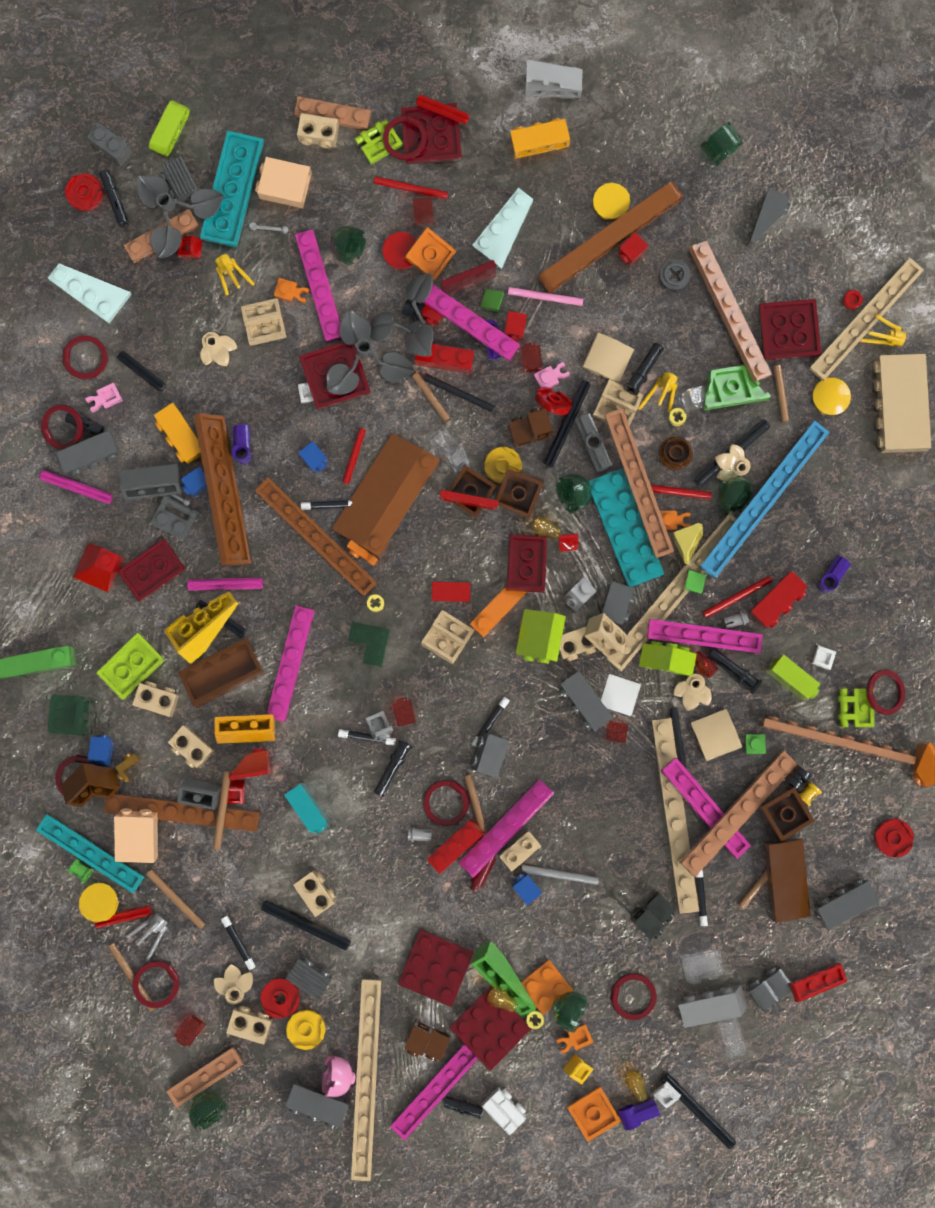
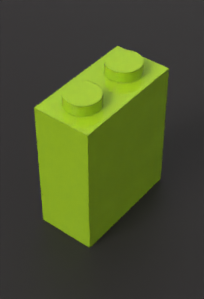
M524 609L516 655L523 656L522 660L534 662V658L538 659L537 662L549 664V661L557 662L566 616L553 612Z
M785 655L777 656L765 671L800 700L813 699L820 691L818 689L820 683Z

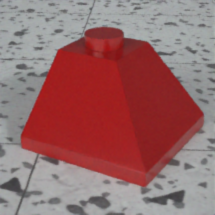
M88 543L73 578L109 593L118 573L117 570H119L124 558Z
M264 747L252 749V753L247 754L229 775V780L272 774L269 751H264Z

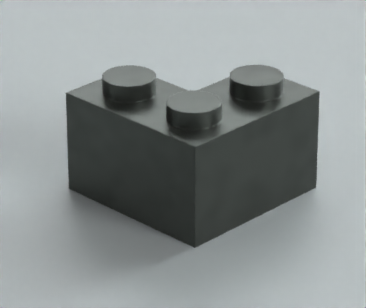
M656 892L631 918V921L650 940L653 938L657 939L664 932L662 929L664 927L663 923L665 921L668 923L673 919L676 909L659 892Z

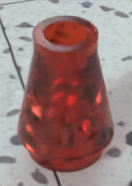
M697 651L695 653L697 654L695 665L701 675L709 679L719 670L716 666L717 663L700 651Z

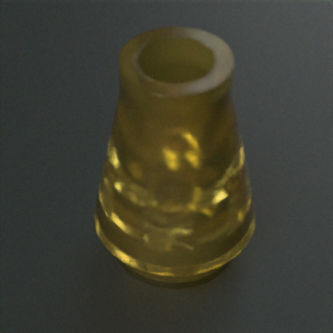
M537 516L532 526L535 534L555 539L559 537L561 528L554 525L544 516Z
M494 987L488 995L487 1000L492 1006L514 1012L518 1006V1002L512 999L502 988Z
M638 1070L627 1073L625 1075V1084L633 1093L637 1102L646 1100L648 1096L646 1094L643 1074H640Z

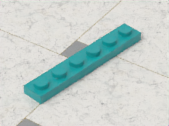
M46 814L36 829L37 832L131 893H135L145 877L124 862H115V856L50 814Z

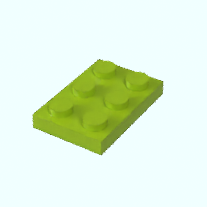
M137 633L96 673L122 700H125L138 688L139 683H143L165 659L140 633Z

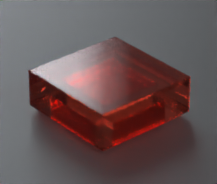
M609 721L606 740L626 743L629 724Z

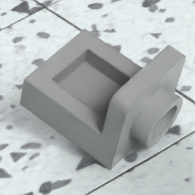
M582 578L563 597V600L574 611H578L597 590Z
M383 711L365 718L374 740L379 739L383 741L390 737L393 728L389 725Z

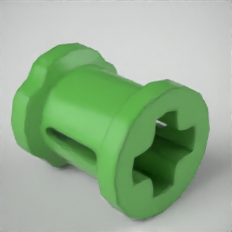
M76 859L67 873L74 874L84 884L90 878L94 869L86 867L80 862V859Z

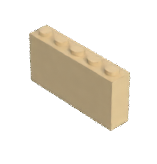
M926 354L880 355L873 363V371L877 377V380L874 382V389L878 395V399L875 401V408L879 412L876 426L880 430L877 444L881 448V453L929 450L931 448Z

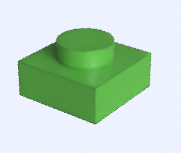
M765 734L745 735V754H766Z

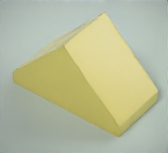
M700 523L673 532L675 545L685 564H689L703 537V527Z

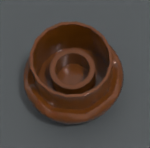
M669 437L663 441L659 448L660 461L671 470H681L687 467L693 457L690 443L682 437Z

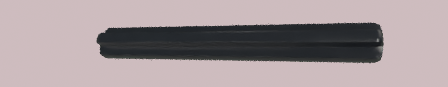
M582 380L571 402L572 407L569 413L566 414L544 461V464L552 468L558 458L591 386L588 381Z
M765 419L761 420L739 439L735 445L745 450L771 427L769 422ZM716 460L694 479L697 485L702 487L721 470Z
M264 901L262 904V911L343 950H347L351 944L350 940L269 901Z
M669 1073L662 1076V1083L664 1084L667 1081L681 1095L679 1100L728 1149H732L736 1145L735 1139Z

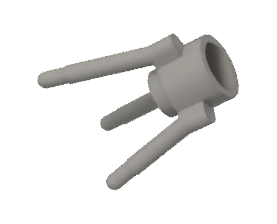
M159 913L152 914L146 921L126 935V938H130L149 924V929L136 942V945L139 946L152 931L154 933L160 931L145 959L146 962L150 960L162 935L168 929L166 927L168 921Z

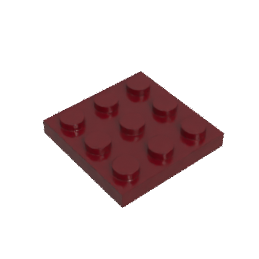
M457 103L446 104L457 109ZM420 106L401 108L402 116L410 115L422 121L427 132L425 149L416 158L406 160V165L462 160L459 122ZM402 123L405 154H408L419 147L421 133L417 127L409 123Z
M816 299L760 303L758 305L765 361L822 355Z
M341 342L299 355L316 410L371 394L360 359L353 371L359 377V383L355 390L343 395H336L327 391L328 371L336 364H345L351 369L357 355L355 344L347 345Z
M420 929L398 985L452 1007L474 951Z
M489 986L448 1027L488 1071H491L531 1030L528 1024L492 986Z

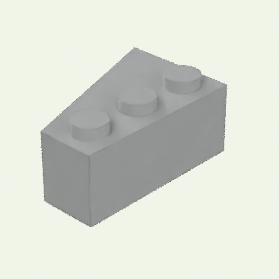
M527 60L525 96L581 98L583 69Z
M741 984L714 992H704L696 997L689 995L683 997V1000L678 1005L685 1028L740 1017L747 1009Z

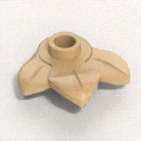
M208 332L202 338L203 348L200 352V357L205 365L214 361L221 366H227L229 363L228 351L235 350L237 345L228 336H219L215 332ZM209 338L215 339L214 345L208 344Z
M731 444L729 453L715 456V460L721 468L716 477L722 481H731L736 476L746 475L750 471L751 464L745 458L744 450L738 445ZM740 464H744V468L742 470L738 469Z
M694 673L693 676H688L686 681L679 682L674 688L673 695L682 697L683 705L687 711L696 708L699 702L705 705H709L711 702V690L705 685V679L700 674ZM693 681H699L698 686H693L692 683Z
M233 964L229 965L226 969L224 978L214 979L216 991L224 995L226 1001L230 1004L240 1003L244 998V993L249 991L253 984L252 973L248 972L242 975L240 970ZM233 990L238 992L237 997L231 995Z

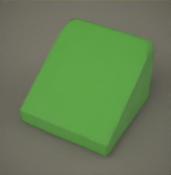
M486 289L480 307L498 313L504 292Z
M688 570L683 590L702 594L706 575Z

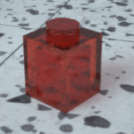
M432 198L413 199L415 224L434 222Z
M526 343L524 346H521L523 373L539 372L542 370L540 345Z
M407 697L396 699V703L392 704L397 727L417 723L412 700H407Z
M190 1013L174 1034L177 1038L176 1041L184 1047L186 1045L190 1047L206 1024Z

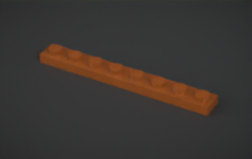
M269 477L258 486L255 492L365 597L377 582Z
M113 794L109 799L105 798L103 813L117 814L121 809H132V811L150 809L152 812H157V819L216 827L218 807L215 810H209L204 807L179 804L175 801ZM226 808L224 828L258 832L260 812Z

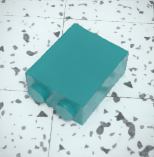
M305 783L299 784L284 795L310 834L313 832L319 834L328 827L329 818Z

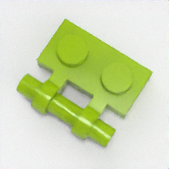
M387 119L382 122H376L374 127L367 131L363 130L359 136L354 138L357 145L362 142L366 143L361 147V150L371 165L389 155L383 144V132L389 123ZM392 128L389 134V144L394 150H397L403 146V143ZM377 133L380 134V136H378L374 140H371L370 137L374 136Z
M840 689V696H838V702H840V714H838L840 727H848V720H853V727H874V710L870 707L866 698V689H853V696H847V689ZM848 702H853V714H848Z

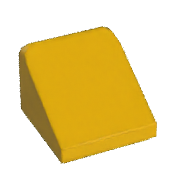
M575 1054L563 1068L569 1077L581 1085L594 1070Z

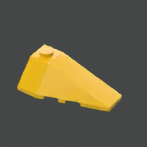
M228 591L211 600L208 606L202 609L199 607L194 609L193 614L187 617L184 615L179 617L164 632L177 653L191 664L207 650L237 607L238 602Z

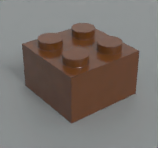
M464 465L448 491L491 499L497 490V485ZM448 502L474 520H477L484 509Z
M508 466L495 500H498V506L530 518L544 484V479Z
M795 787L785 789L758 807L776 839L779 841L785 840L815 822Z

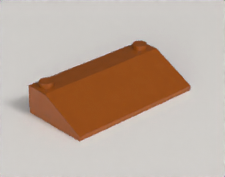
M392 433L349 500L352 501V504L344 508L332 530L346 539L352 540L367 552L381 559L390 544L391 537L428 478L431 479L440 465V459Z

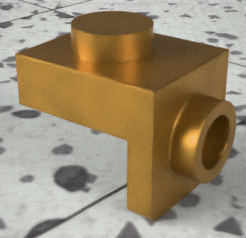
M138 753L125 755L121 759L123 762L115 767L117 769L116 775L122 782L130 783L132 781L127 770L142 760Z

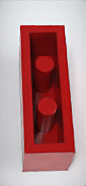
M432 344L431 356H415V365L467 374L472 373L473 350Z
M790 571L748 613L764 629L769 626L773 628L780 621L778 617L782 613L786 615L793 608L791 604L795 600L800 601L807 594L805 590L808 586L793 571Z
M473 819L469 820L426 860L441 874L486 833Z

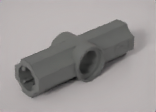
M590 413L575 419V423L584 441L585 449L590 455L596 472L611 467L612 463L603 445L602 437L599 435ZM590 439H596L598 441V446L592 447L589 445L588 441Z

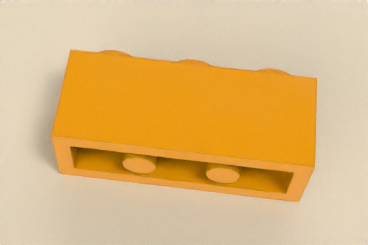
M555 118L548 123L542 124L537 122L530 127L524 128L520 126L510 131V141L515 159L566 148L570 145V137L565 119Z
M171 403L154 415L157 419L154 423L160 431H165L167 434L165 437L166 441L171 447H176L178 452L175 454L181 462L185 461L189 465L201 457L199 440L174 403Z
M274 715L215 717V738L217 744L275 741Z

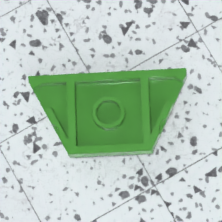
M745 365L716 369L708 373L703 409L705 411L766 401L771 396L768 392L765 394L758 386L760 384L759 381L753 383Z

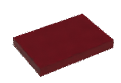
M494 260L442 280L441 290L450 296L496 277V264Z
M509 534L506 591L545 593L548 536Z
M163 538L121 567L117 572L137 601L141 602L187 569L167 540Z

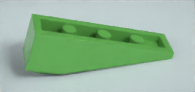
M64 646L0 659V679L76 666L74 647Z
M491 941L477 948L471 962L472 966L521 1017L535 1011L536 1005L503 953Z

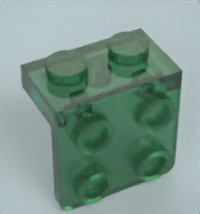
M52 695L50 699L48 732L86 736L90 724L88 720V714L91 711L90 697Z

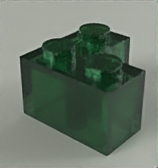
M352 621L348 641L367 645L363 664L383 668L391 630Z

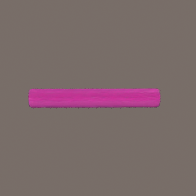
M45 470L40 474V480L95 500L110 504L113 499V495L57 474Z
M189 579L187 581V588L189 591L262 589L263 579Z

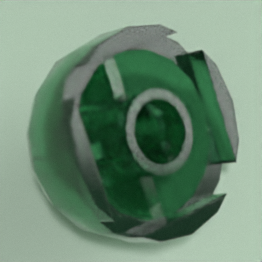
M342 226L336 230L330 239V248L333 256L346 265H353L354 262L352 261L356 257L359 259L365 249L366 239L363 238L365 232L354 226Z
M575 473L559 477L558 480L560 482L556 484L557 494L561 504L565 501L567 506L565 509L570 513H574L585 508L591 499L592 486L590 482L583 476Z
M733 477L727 482L723 481L718 488V491H720L718 502L722 509L731 516H735V511L737 509L741 511L751 498L752 492L750 489L755 487L754 484L743 477Z
M566 992L559 999L554 1000L552 1010H554L553 1016L555 1023L560 1028L570 1033L576 1031L580 1024L578 1020L581 1015H584L586 1009V996L576 992Z
M199 1093L192 1099L193 1103L188 1112L189 1120L197 1132L200 1131V1127L205 1130L222 1118V1115L219 1114L224 1110L227 1113L229 1106L216 1093Z

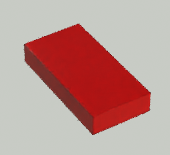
M432 582V601L470 602V583Z

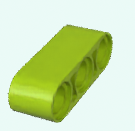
M171 100L151 137L149 149L166 157L169 156L188 119L190 108Z

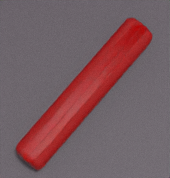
M421 94L417 97L416 104L420 107L462 124H467L470 115L466 112Z
M150 905L117 912L109 920L94 922L96 928L147 917L152 914Z

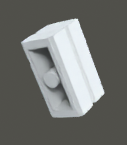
M497 1087L482 1102V1107L508 1135H511L526 1120V1115L524 1114L526 1110L520 1103L515 1104L511 1100L512 1095L505 1088L501 1090L500 1087Z

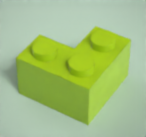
M651 641V644L643 643L639 666L677 675L693 676L697 654L689 652L690 648L681 647L677 644L666 643V646H663L661 642Z

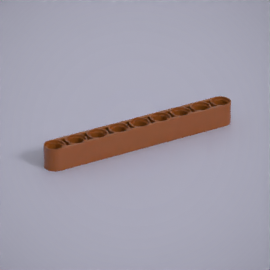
M673 181L669 182L547 268L538 276V279L549 293L553 292L631 237L635 232H638L680 202L684 197Z

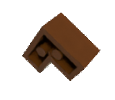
M541 408L530 410L527 418H513L508 424L514 448L551 438L553 431L547 410H541Z
M82 763L65 780L61 788L66 805L83 807L93 796L109 799L120 786L115 769Z
M415 1020L406 1039L404 1049H407V1053L415 1057L426 1054L425 1057L432 1061L437 1059L441 1061L451 1035Z

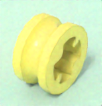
M681 408L673 409L668 417L670 424L681 426L686 420L685 411ZM675 413L676 415L677 413H680V418L682 419V421H674L675 417L673 416V414Z
M371 595L367 600V606L371 611L379 612L384 607V600L379 595ZM372 599H380L381 602L379 604L381 605L379 608L376 606L374 608L371 607L372 603L370 602Z
M535 1010L527 1014L526 1021L530 1028L539 1029L544 1023V1017L540 1011ZM534 1014L541 1018L540 1022L537 1021L538 1024L535 1025L530 1020V1017L533 1018Z

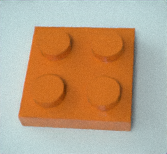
M426 227L404 258L423 274H432L433 281H435L456 253V250Z
M549 959L521 981L542 1015L546 1014L574 991Z
M601 1086L567 1106L587 1142L621 1122Z

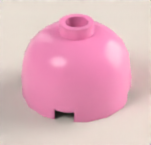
M328 1056L324 1063V1066H328L326 1073H322V1092L325 1093V1097H339L349 1090L351 1084H354L355 1073L352 1072L349 1062L337 1056Z

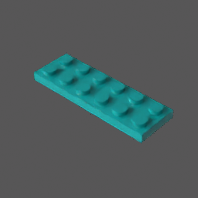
M227 130L212 190H216L223 195V200L217 213L211 218L204 219L200 234L201 240L235 248L238 247L265 142L264 139Z
M623 469L588 481L587 486L627 586L634 587L664 575L659 559H655Z

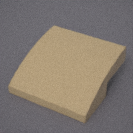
M278 298L241 306L250 346L287 338Z
M597 333L582 367L595 375H601L608 380L619 383L634 349L611 337Z
M609 379L592 417L607 423L605 414L623 408L630 426L644 395L641 393L631 395L624 389L623 385Z
M442 610L420 645L453 665L473 634L474 629Z
M727 709L691 722V727L706 761L742 748Z

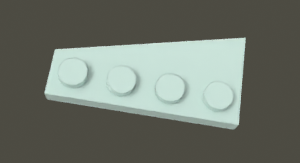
M518 188L472 245V248L487 260H494L500 270L504 266L522 223L533 203V198Z
M58 264L48 277L52 283L107 323L112 321L131 296L129 291L62 264Z

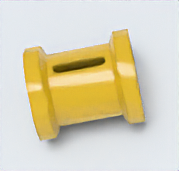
M810 781L807 783L808 786L801 793H798L804 804L808 807L817 795L822 794L821 790Z

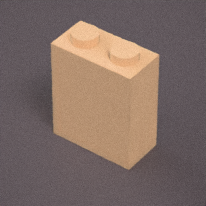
M266 157L265 163H261L260 174L262 175L260 181H257L255 188L259 199L303 209L312 174L310 167Z
M121 809L114 816L115 862H155L158 857L157 812H152L150 809H142L140 811Z

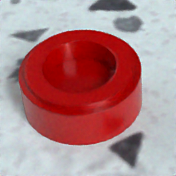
M857 290L848 291L842 299L844 307L849 310L857 309L863 301L861 293Z

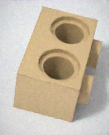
M301 113L297 132L299 142L304 145L317 144L322 148H336L339 131L338 119ZM307 128L313 129L311 133L304 132ZM326 131L332 132L330 136H323V133Z
M604 613L589 618L584 635L608 659L624 653L628 637Z
M587 626L562 635L559 650L562 660L567 659V662L578 659V654L585 652V655L597 652L595 649L597 647L592 643L590 646H584L581 642ZM566 642H570L574 646V650L570 653L565 652L563 649V645Z
M148 681L145 684L139 683L132 705L173 717L179 698L178 694H174L175 690L164 687L163 690L156 688L157 684ZM147 690L152 694L151 699L148 701L143 698V694ZM164 696L170 698V704L166 707L161 703Z
M183 725L168 742L171 745L170 750L178 756L180 754L186 758L184 760L185 763L191 768H200L215 751L187 725ZM182 736H185L188 741L185 747L179 745V739ZM195 749H200L202 752V757L199 760L193 756Z
M527 830L499 854V857L513 871L537 851L541 845Z
M313 870L293 886L316 917L336 903L334 900L336 895L331 888L327 889L323 884L325 879L321 873H316ZM308 879L315 881V889L311 890L306 887ZM319 895L326 897V905L322 906L317 903Z
M245 1006L236 1007L233 1010L226 1033L264 1045L273 1018H270L265 1012L259 1011L258 1014L250 1012L251 1009ZM237 1017L245 1018L246 1024L240 1026L236 1021ZM255 1023H263L264 1031L256 1030Z

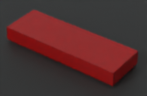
M441 490L440 493L442 501L495 511L498 507V500Z
M836 963L793 981L789 985L795 1002H801L847 982L842 964Z

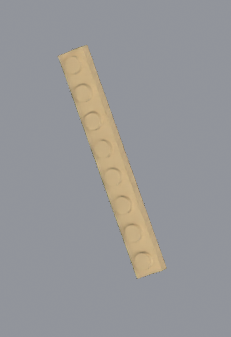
M909 258L809 370L820 380L824 381L877 323L878 319L875 318V315L878 314L882 317L924 269Z

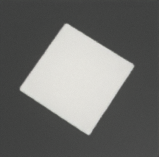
M609 674L601 701L607 709L631 716L641 684Z

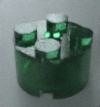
M729 121L710 135L709 140L704 141L699 147L710 161L718 166L729 156V152L732 155L744 142L742 141L743 138Z

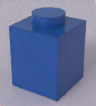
M314 441L298 452L313 473L316 471L321 472L327 467L326 463L329 461Z
M200 466L181 479L184 483L181 486L187 495L191 493L194 498L207 489L205 473Z
M105 735L91 737L88 761L91 765L110 767L114 747L111 738Z
M521 873L513 880L514 884L512 887L526 905L542 894V891L528 874L523 875Z

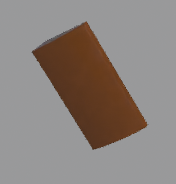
M246 637L179 671L178 674L192 705L197 709L265 675V672Z
M803 839L764 843L772 920L778 923L811 916Z

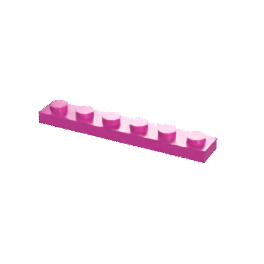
M312 229L295 234L326 343L341 339V324L314 231Z
M432 284L430 295L423 303L507 361L512 359L520 344Z
M295 606L267 715H274L275 720L286 721L314 610Z
M649 619L646 638L761 653L763 634Z
M673 758L660 770L709 829L724 814L677 758ZM737 831L724 846L734 858L738 859L751 845Z
M538 780L458 864L474 878L554 795L553 791L541 780Z
M463 1044L390 1125V1128L405 1141L476 1062L477 1058Z

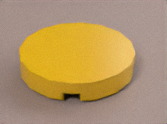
M606 183L595 192L593 208L603 220L615 221L628 212L631 202L630 195L626 188L620 184Z
M499 447L491 450L484 462V470L487 477L499 485L502 483L508 466L522 470L519 454L508 447Z
M95 883L88 886L79 898L81 914L87 920L95 923L109 920L118 908L116 891L104 883Z
M308 1009L299 1010L293 1014L286 1028L289 1041L296 1048L303 1050L313 1049L319 1045L324 1038L326 1030L325 1022L321 1015Z

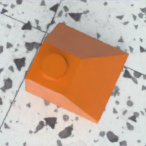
M920 742L916 747L915 765L913 764L911 769L914 774L912 778L918 786L927 788L935 784V748L931 742Z

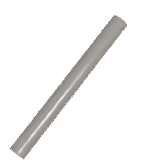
M522 865L521 870L522 873L598 885L599 877Z

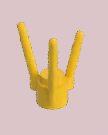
M228 254L221 255L215 260L217 265L216 271L219 274L225 295H229L223 273L229 274L236 288H240L238 281L232 273L234 268L254 286L255 283L236 264L234 259H230Z
M876 314L875 318L893 328V330H889L887 335L868 331V335L886 340L864 338L860 340V342L897 345L901 347L905 342L906 332L901 331L900 326Z
M664 372L662 377H658L656 384L641 402L638 410L643 408L660 385L663 391L658 405L662 404L666 393L671 391L668 413H670L678 386L676 384L677 376Z

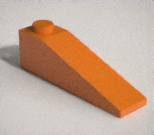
M506 586L470 623V626L484 639L527 592L506 591Z

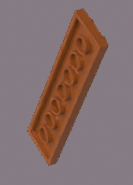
M196 414L194 415L195 427L197 429L198 444L201 451L221 566L251 564L225 418L221 415Z

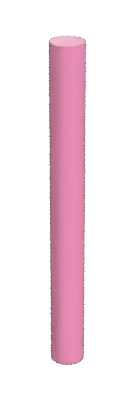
M509 287L508 295L579 306L583 305V298Z

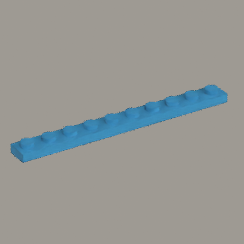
M812 422L699 566L714 579L718 576L829 434L828 430L818 422Z

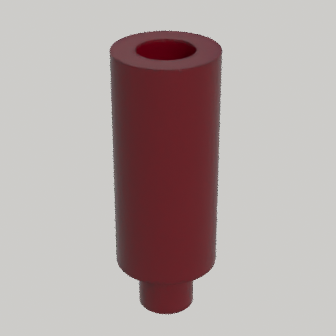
M493 857L474 878H471L470 881L473 882L470 887L471 890L477 892L480 886H484L497 860Z

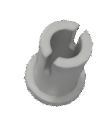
M742 611L739 614L723 618L726 629L742 624L745 626L746 623H749L747 613H742Z
M415 827L408 829V840H411V842L414 840L431 842L432 829H414Z

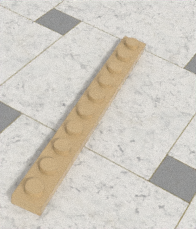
M730 513L694 554L689 564L684 566L627 634L624 653L610 659L607 658L618 670L622 671L643 647V643L645 644L649 638L646 637L649 619L664 621L689 592L683 590L687 571L692 570L701 574L705 573L699 566L735 522L736 518Z
M671 718L654 720L651 722L679 914L698 912L699 906L694 876L679 863L690 851L683 797L660 771L673 758H677Z
M362 979L351 1170V1180L371 1181L382 984V980Z

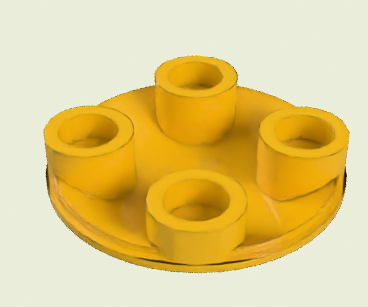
M837 378L821 380L813 391L814 404L821 414H840L848 407L851 400L848 386Z

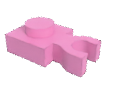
M564 362L558 364L554 370L549 366L534 374V378L540 388H552L559 384V378L570 376L569 371L566 373L560 372V369L565 367Z
M114 383L97 390L98 396L85 398L88 403L95 401V406L90 408L93 413L98 411L102 405L107 409L123 401Z

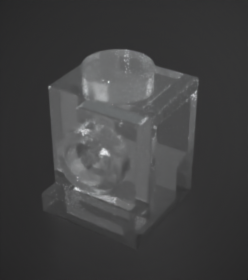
M706 385L689 389L678 396L685 414L693 409L697 410L704 406Z

